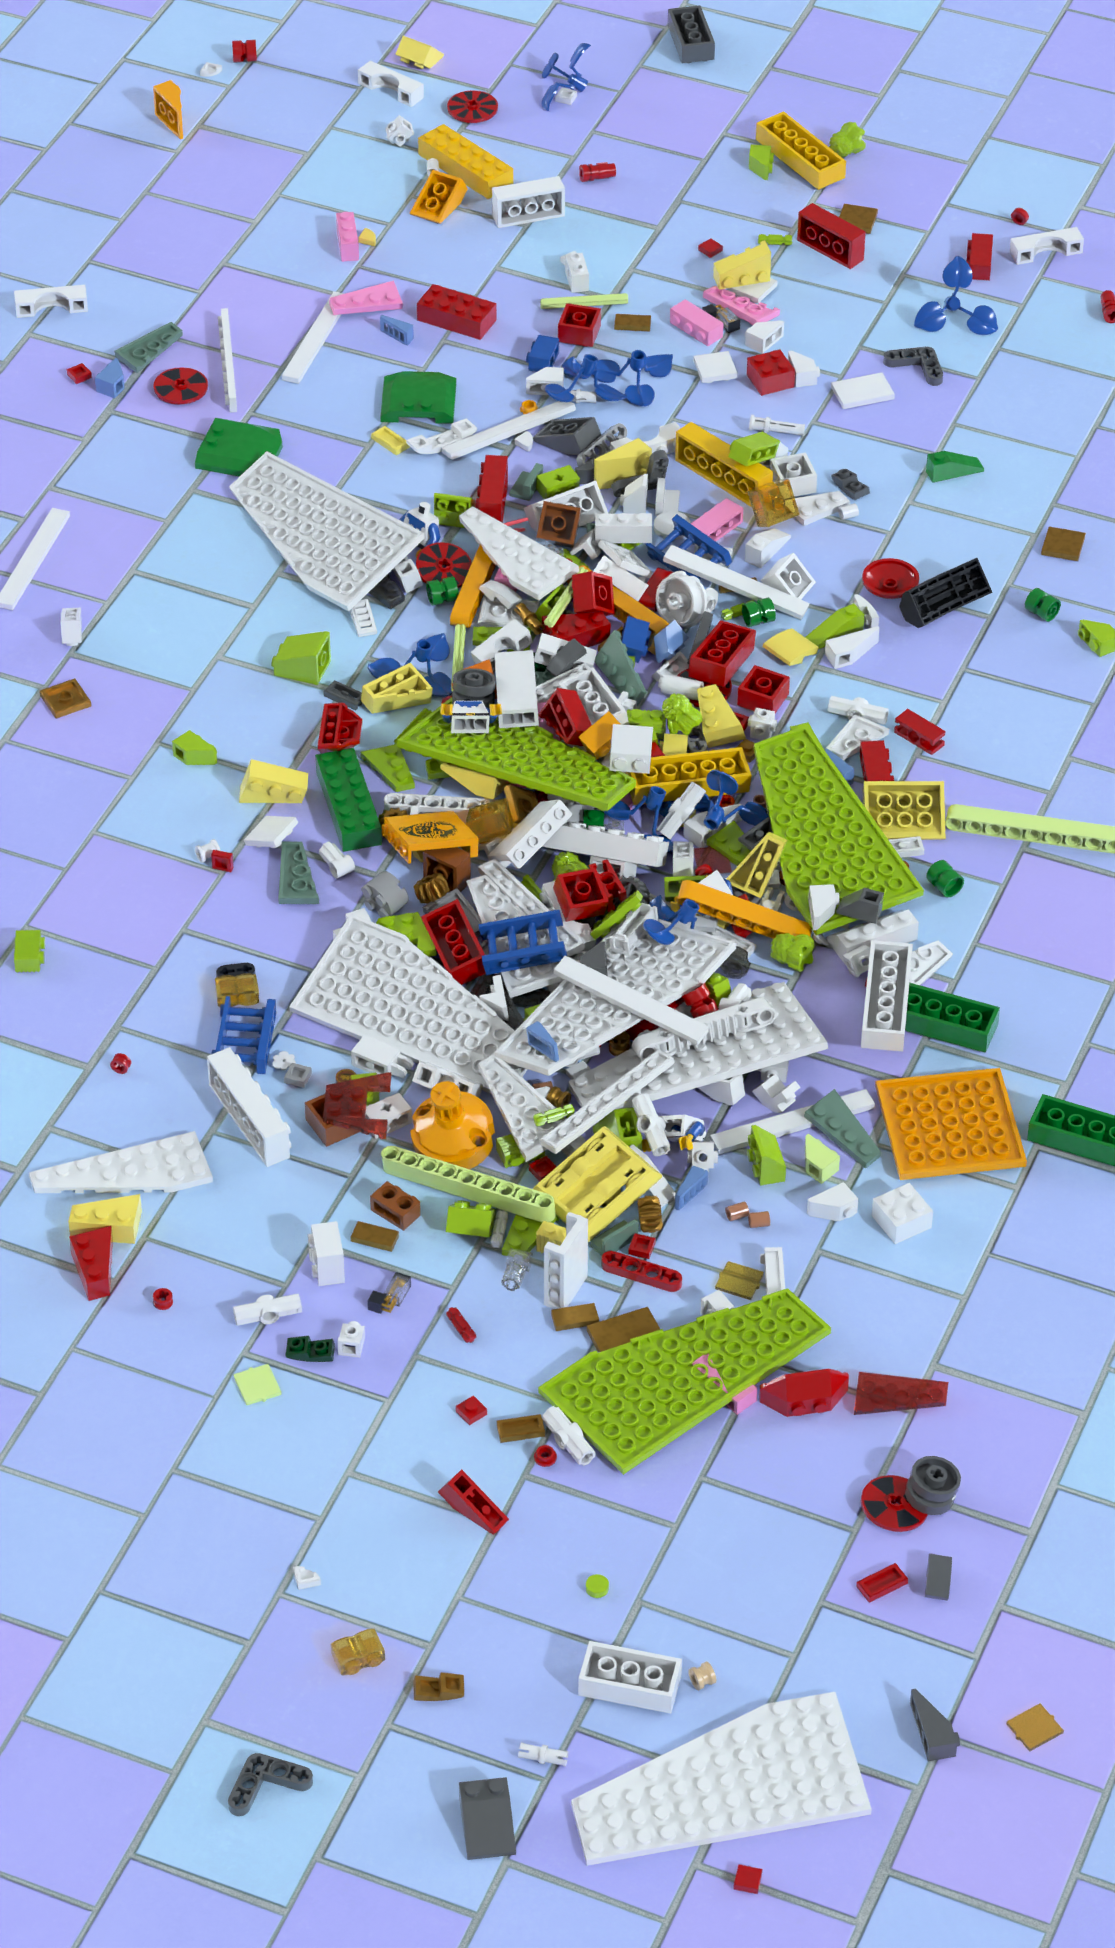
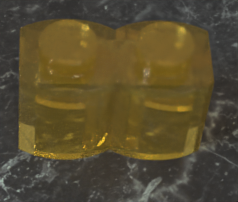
M246 973L236 977L224 975L215 978V992L219 1007H221V1004H225L226 996H230L231 1007L238 1004L248 1006L259 1003V989L255 974Z
M375 1629L363 1630L354 1636L344 1637L330 1644L331 1654L341 1675H354L363 1667H376L385 1660V1650Z

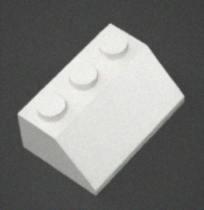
M652 513L595 514V543H599L600 539L611 543H652Z

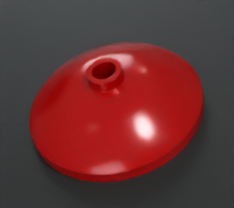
M884 558L876 560L865 567L862 574V582L869 592L878 597L899 599L902 598L904 592L919 585V573L913 565L906 561Z

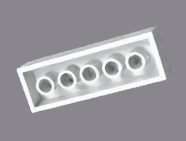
M566 821L542 845V847L660 867L666 864L669 842L663 841L664 837L647 836V838H644L642 833L628 832L626 835L624 830L608 829V831H605L606 827L594 825L586 828L585 823L569 822L567 824Z
M871 940L861 1048L903 1052L913 944Z
M229 1047L207 1056L209 1086L264 1164L269 1167L289 1159L291 1148L289 1140L290 1127L287 1122L282 1121L277 1108L272 1107L269 1097L261 1092L259 1083L251 1078L249 1069L247 1067L244 1068L239 1055L234 1054Z

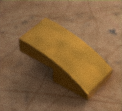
M442 1672L439 1678L415 1675L413 1680L414 1700L444 1701L464 1697V1675Z

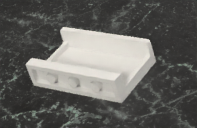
M560 799L540 802L487 857L490 860L496 859L505 868L512 863L517 869H520L572 816V813Z
M568 1212L566 1215V1238L559 1246L547 1242L544 1247V1305L552 1309L568 1307L588 1275V1219Z

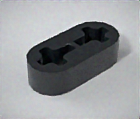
M248 962L223 965L216 970L217 982L221 985L249 983L256 976L255 966Z

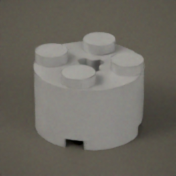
M387 871L379 873L361 888L366 899L364 901L365 906L370 911L376 910L381 918L395 914L409 901L405 888L400 889L397 885L400 881Z

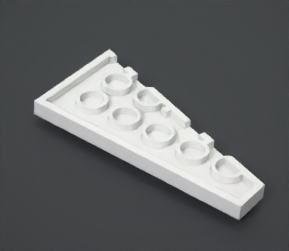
M495 1053L479 1062V1070L525 1162L547 1150L540 1145V1139L567 1118L564 1117L563 1120L549 1124L545 1122V1125L537 1127L533 1116L541 1112L544 1114V1111L555 1109V1107L506 1062L495 1057Z

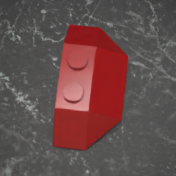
M345 703L324 704L318 740V750L321 754L350 749L360 744L363 720L354 711L349 709Z
M833 1369L784 1374L768 1383L760 1385L759 1400L760 1403L786 1417L831 1411L848 1391L849 1375L846 1372L842 1373Z

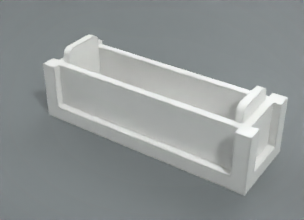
M641 903L642 905L628 917L613 936H610L611 951L630 955L648 933L644 929L643 923L647 919L658 921L657 907Z
M765 1247V1253L760 1255V1264H764L766 1295L785 1289L782 1247Z

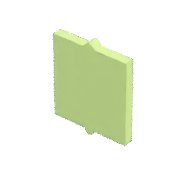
M269 1364L256 1368L250 1367L249 1370L233 1374L246 1405L260 1401L265 1402L266 1399L282 1395Z

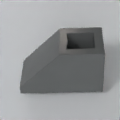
M862 888L843 897L837 913L876 924L882 912L884 893Z

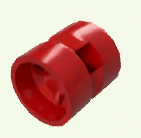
M256 39L246 40L245 43L242 40L232 41L233 63L243 62L244 60H247V62H257Z
M702 983L701 986L691 992L682 995L686 1006L691 1007L690 1013L693 1018L715 1012L719 1009L715 1000L709 998L710 991L705 983Z

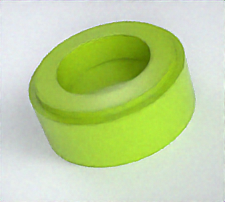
M595 1574L588 1577L586 1580V1592L589 1596L601 1598L608 1593L609 1581L605 1576Z

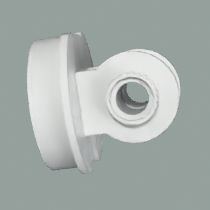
M676 571L670 574L659 584L656 592V606L660 616L669 624L675 620L679 626L682 625L684 628L697 625L701 621L704 611L711 613L718 601V592L715 589H704L697 577L688 576L684 571Z

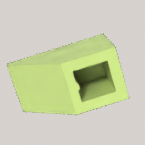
M807 1134L805 1136L806 1173L822 1184L839 1171L840 1156L834 1150L822 1144L819 1139H815L810 1134Z

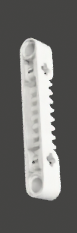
M756 998L693 1019L709 1026V1031L700 1042L705 1044L706 1040L713 1042V1038L721 1039L722 1035L728 1037L729 1033H744L768 1026L774 1022L776 1012L765 998ZM662 1028L636 1037L632 1043V1049L639 1059L644 1061L658 1049L669 1056H673L677 1051L681 1052L682 1048L690 1049L691 1045L695 1047L698 1045Z

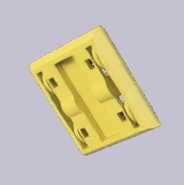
M604 1126L535 1185L533 1189L547 1193L554 1198L556 1215L565 1224L568 1212L587 1218L588 1242H590L662 1178V1175ZM625 1185V1190L621 1192L620 1188Z

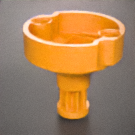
M443 1081L437 1083L430 1092V1098L420 1104L412 1116L414 1128L410 1130L415 1153L472 1169L483 1162L493 1148L491 1136L495 1134V1128L488 1106L475 1095L460 1091L459 1087L453 1082Z

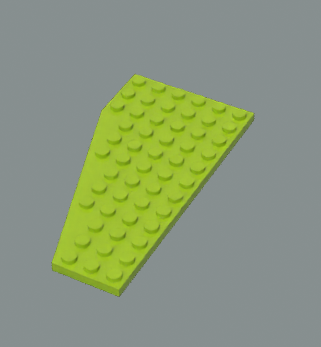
M452 697L443 704H452ZM440 706L397 740V747L407 752L422 754L424 757L435 758L460 768H467L504 779L512 784H520L529 789L540 790L545 794H553L565 800L579 802L581 805L595 807L601 811L611 809L636 787V779L621 771H609L608 767L596 761V757L576 746L572 748L553 738V734L539 726L499 728V717L494 722L489 723V733H451V723L444 722L442 715H440Z
M807 725L754 743V753L773 834L787 840L779 858L786 892L812 930L808 902L809 886L834 885L835 893H839V905L843 897L862 888L883 892L882 911L923 896L924 889ZM836 905L835 914L818 930H813L815 935H819L859 919L838 914L837 909L839 905Z
M786 1288L762 1296L761 1300L731 1310L725 1308L697 1317L696 1321L666 1331L660 1329L630 1339L629 1343L597 1353L596 1350L590 1352L539 1386L538 1392L552 1406L559 1407L571 1423L576 1422L581 1428L583 1436L624 1475L731 1402L734 1396L751 1385H756L831 1334V1327ZM709 1353L708 1364L710 1367L717 1369L721 1379L718 1377L708 1378V1367L706 1365H692V1363L702 1355ZM697 1368L705 1369L706 1373L703 1374ZM713 1381L718 1382L720 1384V1387H718ZM723 1383H724V1385H725V1387H726L728 1393H726V1392H724V1391L722 1390V1389H723Z

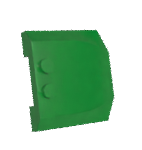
M401 371L384 376L381 422L399 423V417L435 418V423L439 424L454 423L457 378L441 372Z
M215 418L197 451L195 469L240 477L266 451L277 457L279 456L283 448L280 430Z

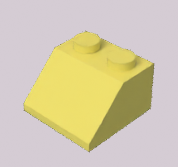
M402 36L396 51V55L401 57L400 61L407 64L413 62L414 66L420 69L424 67L430 69L444 56L442 52L434 47L406 36Z

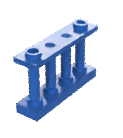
M678 514L672 518L674 530L656 547L651 543H645L648 550L647 554L652 560L659 561L673 572L684 571L686 575L695 576L699 580L701 577L663 562L665 553L662 551L679 535H683L687 539L678 548L686 550L691 545L696 544L699 546V549L694 553L695 555L702 557L704 554L709 553L712 556L709 561L716 564L723 563L727 567L732 563L727 549Z
M560 909L478 924L482 940L488 941L489 955L482 956L486 975L560 962L564 956H567L564 941L558 942L557 927L563 926ZM537 930H549V944L538 945ZM528 932L530 947L517 949L516 934ZM508 936L509 951L497 953L496 938Z
M226 996L225 1004H221L220 1017L222 1019L216 1050H212L211 1054L224 1050V1045L255 1047L258 1050L257 1053L234 1054L239 1055L241 1062L257 1065V1074H266L277 1014L276 999H267L266 1007L254 1009L231 1007L230 996ZM230 1015L262 1017L263 1022L259 1024L229 1022ZM227 1030L259 1032V1035H261L257 1039L226 1037Z

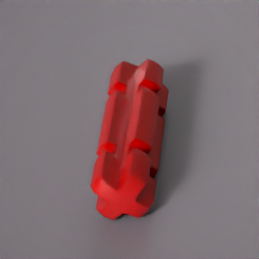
M456 1307L449 1308L446 1316L466 1343L474 1342L476 1333L471 1329L463 1315H461Z

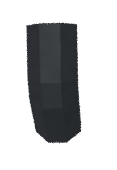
M974 558L904 592L899 608L906 622L920 628L957 608L993 592L978 558Z

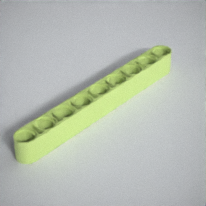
M953 804L948 808L945 821L946 827L952 831L1115 853V826Z
M387 1146L381 1152L383 1169L387 1174L472 1201L492 1204L491 1207L539 1222H551L556 1217L554 1198L547 1193L396 1146Z

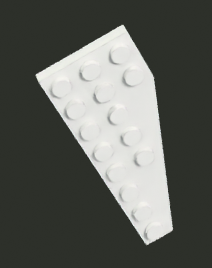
M473 506L459 515L462 525L469 533L473 534L475 541L481 544L488 557L495 565L499 566L501 573L507 576L510 584L538 601L571 578L572 575L579 572L577 564Z
M486 874L466 881L482 924L527 916L518 906L511 902L507 895L505 896L499 890V887ZM536 931L538 945L550 943V940L543 931ZM528 932L516 934L517 949L530 947ZM508 936L496 938L497 953L509 951ZM559 962L501 972L509 997L512 998L563 981V978L554 974V969Z
M195 1131L29 1172V1178L35 1193H61L64 1190H75V1193H84V1190H95V1193H129L132 1190H144V1193H152V1190H164V1193L213 1182L212 1173Z

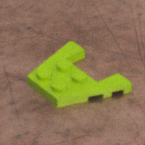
M419 912L378 918L376 924L405 935L412 944H418L417 948L428 957L437 956L436 948Z

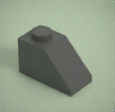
M599 942L580 956V963L608 976L605 942Z

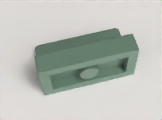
M536 463L530 473L522 471L510 490L509 496L530 501L536 492V476L543 474V464Z
M636 1219L629 1223L623 1220L592 1239L591 1247L601 1256L607 1251L617 1252L631 1243L634 1233L638 1234L639 1222Z

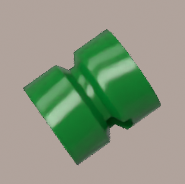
M453 576L442 578L441 582L438 579L426 582L427 596L432 606L442 604L444 600L446 602L457 600L459 592Z
M1040 588L1033 589L1025 601L1026 610L1037 614L1047 622L1052 621L1056 617L1061 607L1059 599L1048 595L1047 592Z
M771 598L759 599L757 603L751 601L742 604V616L746 626L752 627L760 625V622L764 624L775 621V607Z
M945 860L935 862L927 871V880L947 898L956 895L964 885V878L957 871L953 870V867Z

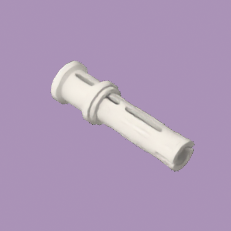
M751 414L749 431L760 430L764 431V433L773 431L804 436L805 424L775 421L769 417L760 418Z

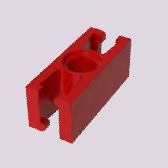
M906 709L895 718V723L900 725L895 726L894 733L930 755H933L945 745V741L941 738L945 736L946 731L910 709Z
M606 859L602 861L603 873H598L609 901L606 909L610 912L616 909L615 905H613V898L617 897L620 903L627 899V894L610 862ZM596 863L590 864L589 869L597 868Z

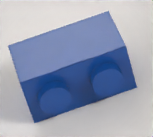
M538 335L536 341L532 342L531 352H528L526 356L529 371L538 372L545 367H553L559 354V338Z
M628 616L622 630L621 642L626 645L627 655L635 656V662L639 663L641 657H645L648 645H645V642H648L650 639L651 631L648 630L650 622Z

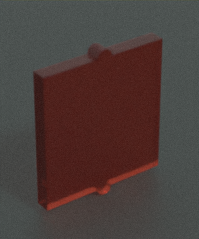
M711 846L694 848L697 868L700 865L708 864L713 871L717 870L720 874L732 872L729 859Z

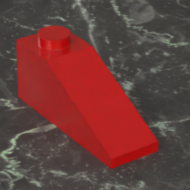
M462 1469L438 1491L453 1509L493 1535L509 1520Z

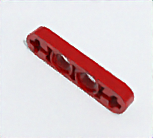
M607 1251L602 1255L601 1266L608 1273L669 1292H676L682 1287V1274L676 1270L616 1251ZM633 1265L636 1266L637 1269L634 1271H629L626 1269V1267ZM648 1272H655L658 1275L656 1277H648L646 1274Z

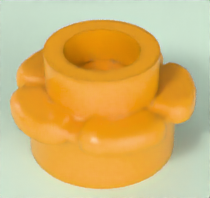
M533 400L523 401L520 407V411L524 415L538 409L536 402Z

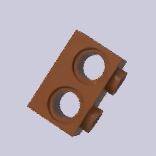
M388 1181L370 1196L371 1211L403 1231L420 1217V1201Z

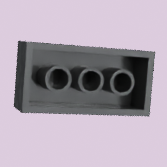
M701 5L668 9V28L681 63L714 60L715 42Z

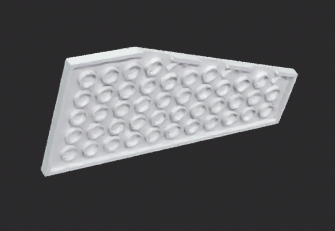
M267 451L229 486L233 495L305 586L315 594L347 611H350L425 538L423 532Z
M631 910L626 915V919L619 925H616L601 941L605 942L608 977L666 1006L681 998L682 995L701 986L702 983H705L736 949L734 941L676 924L669 931L675 937L672 944H661L647 933L630 955L613 952L610 948L609 938L618 931L633 913ZM658 919V921L665 926V928L669 927V925L671 924V922ZM564 979L495 1051V1057L502 1059L504 1062L549 1076L644 1019ZM537 1021L543 1025L557 1043L559 1061L551 1060L528 1045L526 1031L528 1026Z
M354 914L349 916L289 1006L290 1012L360 1040L365 1035L387 1045L394 1046L400 1050L401 1055L410 1058L417 1064L419 1061L429 1062L483 1084L482 1090L490 1094L491 1092L479 1070V1062L493 1055L515 1032L476 995L473 996L441 965L412 944L408 937ZM507 1063L521 1077H523L526 1071L528 1070L526 1068Z
M785 982L774 983L765 988H757L751 991L752 995L748 1001L756 998H765L776 1012V1018L772 1024L749 1032L729 1033L728 1037L722 1035L721 1039L713 1038V1042L706 1040L705 1044L699 1043L697 1047L691 1045L690 1049L682 1048L681 1052L677 1051L671 1056L674 1058V1064L616 1109L633 1107L632 1100L642 1094H648L651 1101L826 1050L828 1049V1043ZM631 1048L568 1081L569 1089L582 1108L642 1061Z
M836 1692L767 1703L571 1800L587 1866L871 1815L872 1811Z

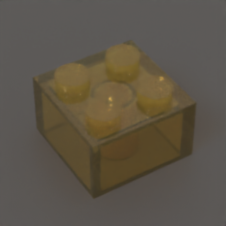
M778 479L747 491L758 527H770L800 515L789 479Z
M507 798L469 808L466 825L478 837L479 844H485L496 837L502 839L512 833L513 820Z

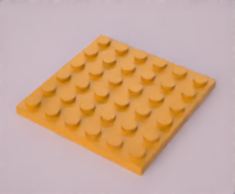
M1000 1068L878 1080L875 1082L876 1092L900 1180L1027 1166V1159Z

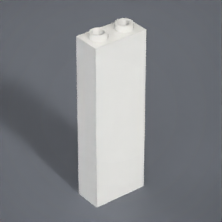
M533 650L494 653L497 702L501 704L502 715H498L499 728L539 726Z

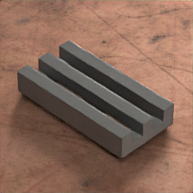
M334 680L324 690V697L338 703H345L347 707L355 711L358 709V706L362 705V692Z

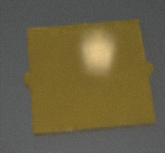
M728 1261L723 1272L719 1273L720 1278L715 1285V1289L751 1300L756 1289L760 1288L759 1283L764 1272Z
M1041 1703L1006 1722L1007 1726L1016 1735V1739L1020 1740L1029 1752L1064 1733V1730L1054 1720V1715H1050Z

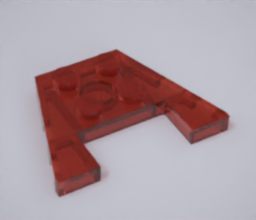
M391 1072L326 1085L323 1122L348 1130L352 1127L361 1130L363 1134L369 1135V1133L378 1135L380 1139H386L387 1119H366V1109L369 1091H391Z

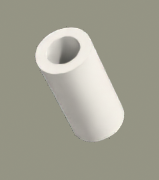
M670 674L660 677L658 683L661 693L670 695L673 693L676 695L682 694L688 699L697 701V689L704 687V683L701 681Z

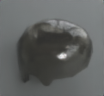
M736 946L731 955L720 965L723 974L730 979H740L746 976L751 966V962L748 961V952Z

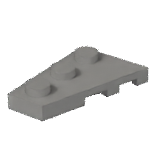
M457 888L440 899L422 907L423 912L427 914L458 899L476 937L481 935L478 924L482 923L478 913Z

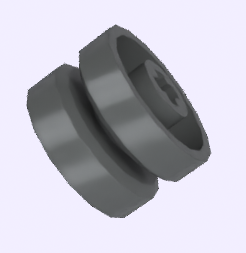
M469 668L456 672L453 675V706L455 701L470 699L472 701H482L485 707L490 709L489 705L495 704V676L482 669Z
M925 1456L918 1459L912 1467L910 1478L906 1484L905 1495L907 1501L914 1509L929 1515H941L949 1511L954 1504L956 1493L960 1487L961 1475L959 1470L952 1462L942 1457Z

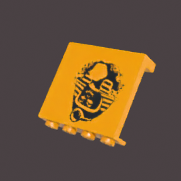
M454 811L384 817V824L381 827L382 835L408 864L411 863V851L461 847L470 853V858L478 857V837Z

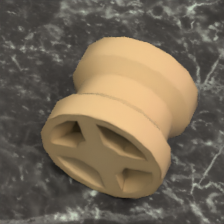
M707 1661L702 1663L700 1667H692L688 1671L690 1680L698 1691L703 1689L706 1684L712 1685L717 1681L715 1672Z

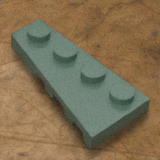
M169 322L115 350V357L138 373L182 337V329L173 322Z
M614 630L596 655L594 662L620 694L623 691L628 692V699L637 701L638 706L647 692L639 674L635 673L632 659L626 653V645L621 642L620 638L622 636L620 632Z
M282 841L279 904H319V896L316 892V886L312 879L302 842Z
M835 1089L805 1111L804 1117L865 1169L881 1156L879 1148Z

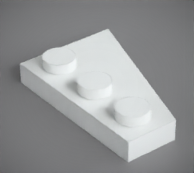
M840 491L783 500V507L803 526L838 512L839 507L850 505V500Z

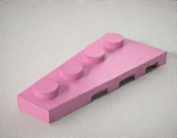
M713 286L703 292V298L712 304L721 305L726 311L749 322L751 325H754L756 322H767L780 315V309L774 307L773 310L766 308L767 304L762 302L755 304L750 302L751 298L745 296L736 297L734 292L726 289L719 290L717 286Z

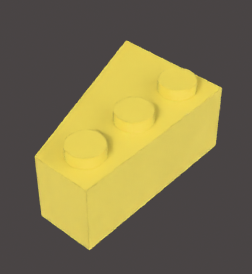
M764 240L754 248L750 249L748 247L745 249V252L736 256L732 254L715 262L713 278L719 290L770 281L771 251Z
M408 663L363 685L361 702L372 714L431 703L433 688L411 663Z
M716 684L698 688L697 694L702 715V729L708 748L746 739L741 723Z
M251 759L240 785L239 803H302L307 792L308 773Z
M768 832L726 879L731 882L732 886L761 898L765 893L787 840Z
M140 1194L72 1205L68 1221L70 1236L112 1226L113 1242L135 1244L142 1213Z

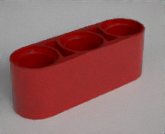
M658 567L646 583L649 586L638 602L651 611L657 612V588L665 578L674 572Z

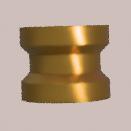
M623 1031L610 1039L609 1052L614 1056H618L629 1050L630 1035Z
M554 1086L548 1093L546 1100L554 1107H561L562 1109L563 1106L570 1104L571 1093L567 1091L562 1092L559 1087Z

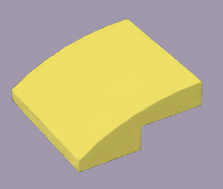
M792 628L776 634L762 646L789 666L801 664L805 656L817 654L819 649L817 645Z

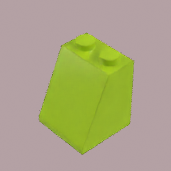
M323 631L287 636L284 643L280 644L277 655L272 658L271 666L274 667V675L318 685L331 662L330 632Z

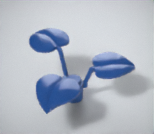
M581 43L574 51L570 59L569 68L575 74L568 75L554 65L559 55L558 53L552 54L542 72V78H547L553 68L568 78L567 82L569 85L555 82L548 88L542 98V107L545 110L549 111L550 103L559 86L572 90L575 88L580 92L586 88L588 80L581 77L582 74L574 66L582 54L591 46L590 44Z
M956 256L946 265L942 274L943 281L947 286L956 287L952 296H948L945 299L943 309H941L940 304L936 301L925 303L915 317L914 327L929 332L939 331L946 322V316L942 312L946 309L951 311L959 309L971 316L967 320V326L973 333L989 335L998 330L996 314L991 307L980 305L972 313L960 306V300L956 297L959 287L967 288L971 284L973 277L969 264L962 257Z
M635 350L631 354V359H627L626 364L621 370L615 361L607 359L598 360L595 368L598 370L597 380L604 383H612L615 381L616 376H620L630 364L631 369L637 372V385H630L625 389L626 399L638 406H649L654 400L655 392L648 384L640 385V372L644 368L645 372L649 371L650 375L654 377L669 375L672 368L673 354L646 357L643 351Z
M591 354L584 355L582 364H579L574 356L562 364L561 368H564V374L569 377H575L568 389L558 384H548L545 386V392L553 399L560 402H571L574 399V395L570 392L579 378L587 379L591 374H594V387L596 388L594 392L599 397L607 401H619L627 397V395L607 384L597 383L598 370L595 368L598 358Z
M445 633L419 640L416 651H412V655L404 665L410 663L414 657L419 662H427L428 676L424 677V679L433 688L432 696L445 697L452 694L451 679L443 672L432 674L430 660L443 661L449 657L450 648ZM381 658L368 664V670L376 679L400 668V663L393 658Z
M711 770L706 778L708 786L712 790L719 791L716 804L714 805L713 801L709 800L708 795L705 794L694 808L697 812L708 811L703 822L711 830L718 829L721 822L725 823L728 818L738 811L743 821L754 826L769 817L767 810L755 802H747L745 806L739 805L725 816L723 808L719 806L723 792L729 795L736 793L738 784L733 777L719 770Z
M652 786L648 796H643V799L633 810H630L626 803L619 801L608 811H603L613 819L628 820L629 815H633L646 802V807L655 811L652 835L646 834L644 838H647V836L664 837L663 841L669 842L667 853H673V842L665 835L656 834L658 815L666 817L669 813L668 810L675 802H663L666 795L664 789Z
M661 895L655 897L649 903L651 907H657L658 919L671 922L667 928L654 919H647L643 923L644 929L655 941L664 945L672 944L675 937L669 931L678 921L683 924L691 922L690 928L694 929L697 920L695 915L699 910V905L695 901L686 899L676 913L664 902Z

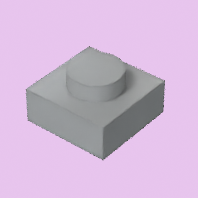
M291 1063L284 1076V1083L304 1088L312 1074V1068Z

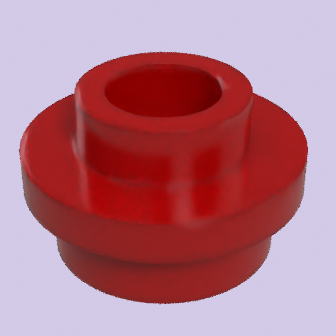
M542 1445L535 1451L534 1460L539 1466L549 1467L556 1462L557 1454L551 1446Z

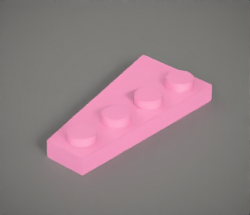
M394 280L331 297L329 300L333 315L402 309L403 306Z

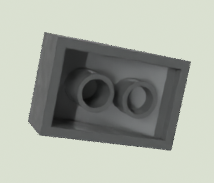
M595 417L556 419L550 421L533 437V440L564 454L578 456L601 436V432Z
M507 1777L459 1782V1802L467 1859L516 1855Z

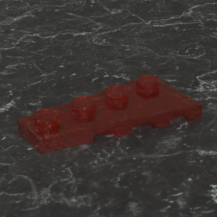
M859 1372L854 1415L946 1406L949 1382Z

